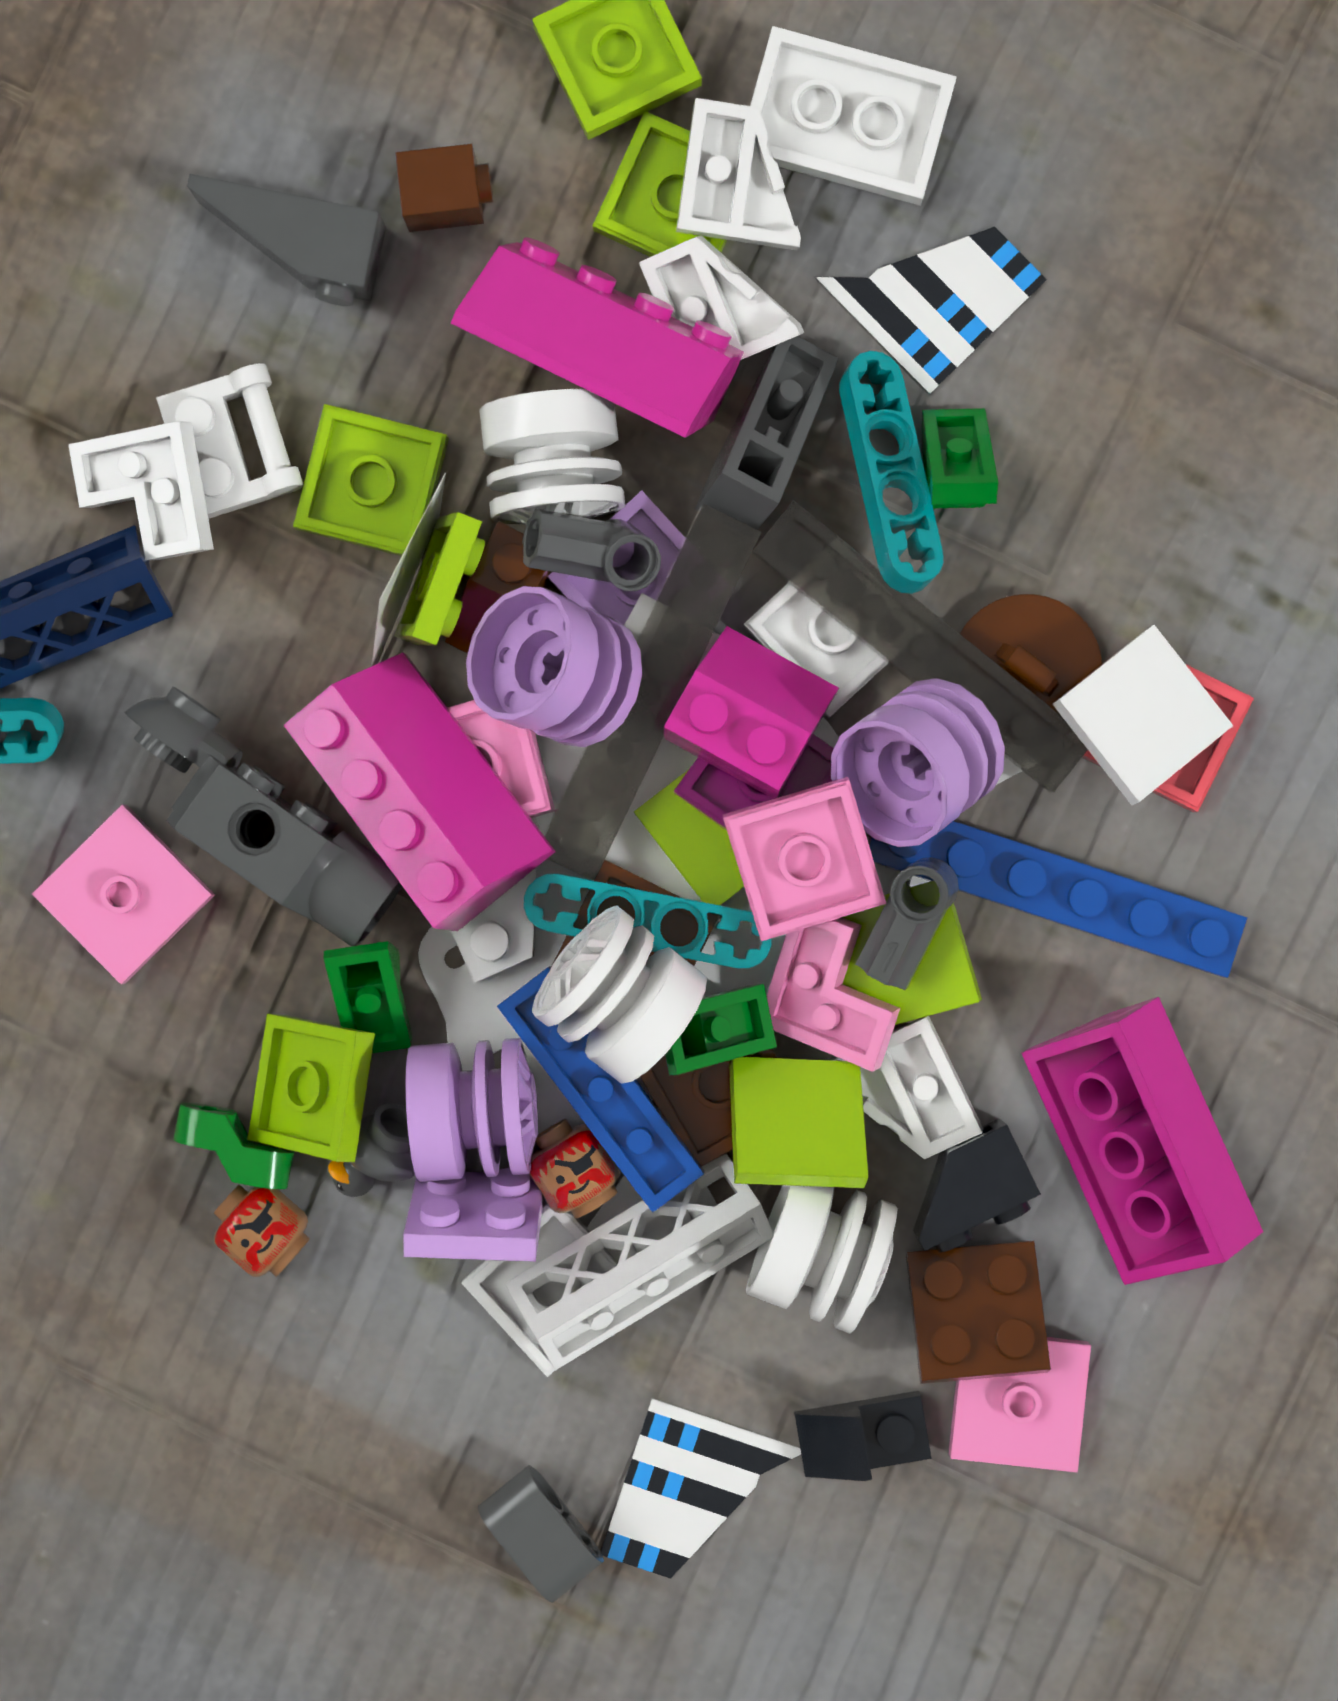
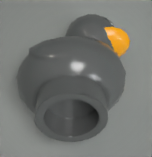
M393 1103L383 1104L376 1109L373 1115L362 1118L355 1162L330 1161L328 1165V1171L340 1193L348 1197H358L368 1193L373 1188L376 1179L404 1181L413 1178L415 1172L411 1160L406 1107Z

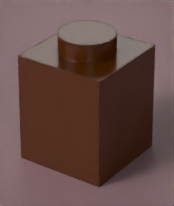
M472 144L395 152L402 216L409 232L484 224L482 204L493 202L489 163L477 164Z

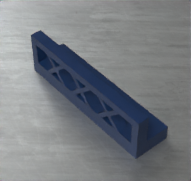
M135 525L0 581V640L14 636L33 641L29 653L15 660L0 657V688L173 616L172 606L151 570L149 560H145L142 538ZM139 582L152 602L130 612L110 606L115 592ZM72 611L91 617L87 629L73 636L51 631L55 618Z

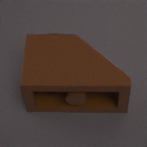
M498 521L483 550L474 574L468 579L461 598V612L449 638H446L445 642L468 654L472 635L484 613L501 596L523 586L546 588L549 582L548 575L552 572L529 568L523 563V533Z

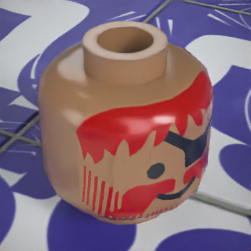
M565 1118L538 1134L535 1142L539 1149L531 1156V1171L529 1175L541 1191L548 1206L554 1212L567 1213L571 1211L575 1219L580 1218L605 1204L618 1193L614 1184L619 1179L621 1170L585 1123L572 1128Z
M239 1184L214 1212L222 1220V1223L215 1231V1244L253 1277L263 1276L269 1271L277 1277L310 1240L303 1233L308 1224L307 1215L279 1189L254 1187L248 1192Z

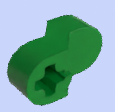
M180 1103L173 1141L187 1146L215 1151L233 1183L267 1189H287L294 1151L247 1140L248 1132L236 1110L206 1104Z

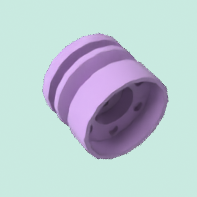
M523 586L501 596L484 613L475 629L466 659L468 687L476 705L499 721L521 729H530L537 735L551 738L564 745L586 747L605 740L624 723L637 700L642 678L641 652L631 630L607 615L599 614L588 607H581L572 600L542 587Z
M938 678L921 680L911 684L840 735L831 754V779L835 781L845 777L849 778L863 827L867 834L875 840L896 847L921 845L959 817L962 812L973 806L979 799L994 789L1004 770L1005 746L997 721L979 698L959 684Z
M521 1038L504 1039L502 1043L501 1068L495 1069L492 1047L489 1040L478 1041L476 1044L473 1070L462 1071L460 1057L454 1043L413 1045L408 1049L406 1061V1114L411 1160L415 1176L419 1182L461 1179L466 1167L467 1151L478 1148L480 1162L487 1177H495L499 1173L500 1147L502 1146L507 1148L509 1166L513 1175L530 1173L532 1151L538 1136V1110L535 1079L526 1061Z

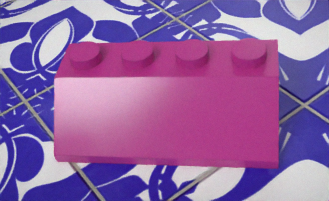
M524 237L522 244L515 242L500 245L454 313L451 324L684 438L714 422L744 354V351L729 345L732 336L723 329L699 320L692 327L671 317L674 307L667 302L645 293H638L637 298L634 299L614 289L617 280L609 274L587 265H581L579 271H576L557 261L560 254L559 251L543 242Z
M403 652L332 684L284 724L292 738L434 929L458 932L556 852L408 655Z
M1159 997L1105 1014L1021 1053L1124 1285L1224 1263L1263 1233L1262 1227Z

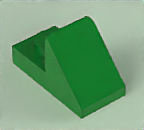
M986 409L922 410V461L933 509L981 508L986 504H997L999 482Z
M389 941L325 950L323 959L340 1025L342 1027L375 1033L372 1054L410 1048L412 1046V1031L400 985L399 949Z
M764 984L744 986L703 997L689 1024L665 1054L669 1076L679 1075L777 1047Z

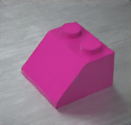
M726 626L695 670L665 723L664 739L739 779L761 793L776 799L793 772L839 687Z

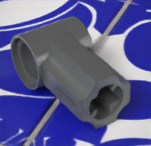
M535 508L532 517L526 523L522 540L523 563L529 568L611 582L615 587L624 591H638L647 587L656 578L660 570L661 555L657 545L631 523L622 519L600 521ZM633 542L634 552L631 559L620 567H613L615 552L622 545Z
M933 857L921 858L902 870L893 880L890 896L856 962V965L862 968L868 976L885 985L898 987L902 990L908 988L947 909L956 900L959 890L958 878L951 866L943 860ZM914 875H925L936 882L940 893L938 904L926 906L914 899L910 890L911 879Z

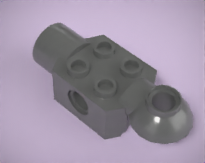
M172 687L166 697H154L143 700L124 712L141 727L134 739L149 752L183 773L187 772L192 763L200 767L172 806L173 812L166 821L173 829L282 906L320 924L349 946H358L365 940L402 888L400 882L378 854L345 831H341L335 836L331 832L338 823L310 803L305 802L304 804L296 800L292 805L280 797V794L285 789V786L255 765L251 767L244 762L238 767L243 756L242 750L214 731V728L221 719L179 689ZM268 814L274 822L275 834L272 841L263 847L258 842L255 831L258 821Z

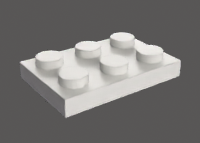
M772 26L750 106L760 108L769 136L768 144L778 167L921 206L957 76Z

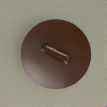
M1019 594L1004 597L988 604L966 623L952 651L950 678L952 683L961 685L984 703L997 721L1003 743L1016 746H1036L1055 741L1072 731L1071 727L1052 704L1102 665V657L1092 630L1073 609L1062 602L1046 596Z

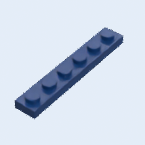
M952 821L921 845L896 847L875 840L871 836L868 841L874 863L901 872L921 858L933 857L940 859L954 870L958 878V891L1223 978L1229 977L1247 921V917ZM914 875L927 881H933V879L925 875Z

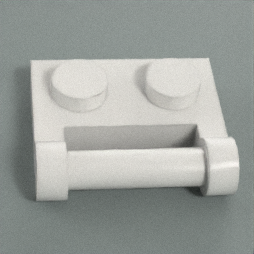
M266 364L248 365L233 371L229 375L156 397L164 424L176 421L192 422L208 519L295 492L304 485L299 468L296 466L291 467L267 390V387L272 385ZM242 396L267 472L263 477L251 480L227 401Z

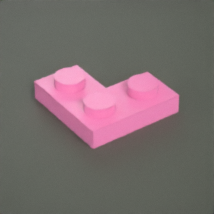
M841 917L786 934L767 992L773 1030L873 1072L879 1069L882 1065L900 1008L842 985L862 925Z

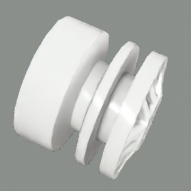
M561 389L504 397L486 403L479 409L484 452L489 456L514 459V465L496 470L487 476V486L491 490L509 493L494 498L489 502L490 515L494 522L500 521L505 524L526 525L527 520L532 517L535 508L592 519L626 507L622 487L601 484L622 475L619 461L591 457V451L609 446L618 440L615 403L586 389Z
M616 905L595 917L559 954L535 996L532 1013L548 1027L558 1024L557 1032L568 1043L580 1040L590 1032L587 1038L585 1054L595 1064L623 1084L632 1082L646 1073L667 1053L680 1037L700 1005L706 991L707 977L670 947L658 950L649 957L653 948L654 935L643 925L633 928L634 919Z
M782 1185L768 1218L774 1235L772 1239L757 1249L748 1278L746 1293L752 1297L787 1309L797 1297L803 1284L812 1287L809 1315L811 1319L818 1322L826 1316L834 1298L838 1297L833 1324L836 1329L850 1334L856 1329L866 1308L875 1300L887 1273L894 1247L893 1232L898 1208L895 1204L880 1199L874 1206L866 1224H863L862 1221L867 1203L866 1193L856 1190L846 1202L839 1215L830 1211L834 1187Z

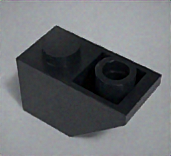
M1001 1119L982 1126V1134L940 1152L913 1228V1232L924 1251L933 1246H936L939 1253L954 1249L973 1237L971 1228L991 1218L994 1219L996 1225L1014 1220L1031 1209L1028 1203L1029 1200L1041 1195L1008 1125Z

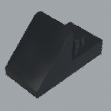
M919 1391L794 1412L805 1477L869 1481L872 1480L871 1469L932 1459Z

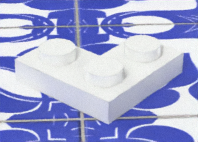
M176 421L68 444L79 508H95L135 500L145 560H161L214 550L192 422Z

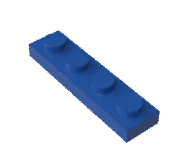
M549 966L497 1005V1007L653 1213L704 1175L705 1170L636 1079L632 1082L621 1084L587 1057L585 1048L590 1032L580 1040L568 1043L557 1032L558 1024L548 1027L532 1013L534 999L551 969Z

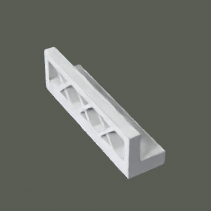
M726 1153L702 1166L705 1170L704 1175L652 1213L642 1200L505 1283L555 1371L773 1238L774 1234L762 1205L748 1184L734 1183L733 1162ZM723 1176L736 1193L715 1207L697 1204L700 1191ZM659 1215L677 1217L672 1233L660 1240L642 1238L646 1223ZM604 1248L622 1250L616 1267L604 1274L587 1272L591 1256ZM550 1281L565 1283L566 1287L561 1300L537 1314L527 1295Z

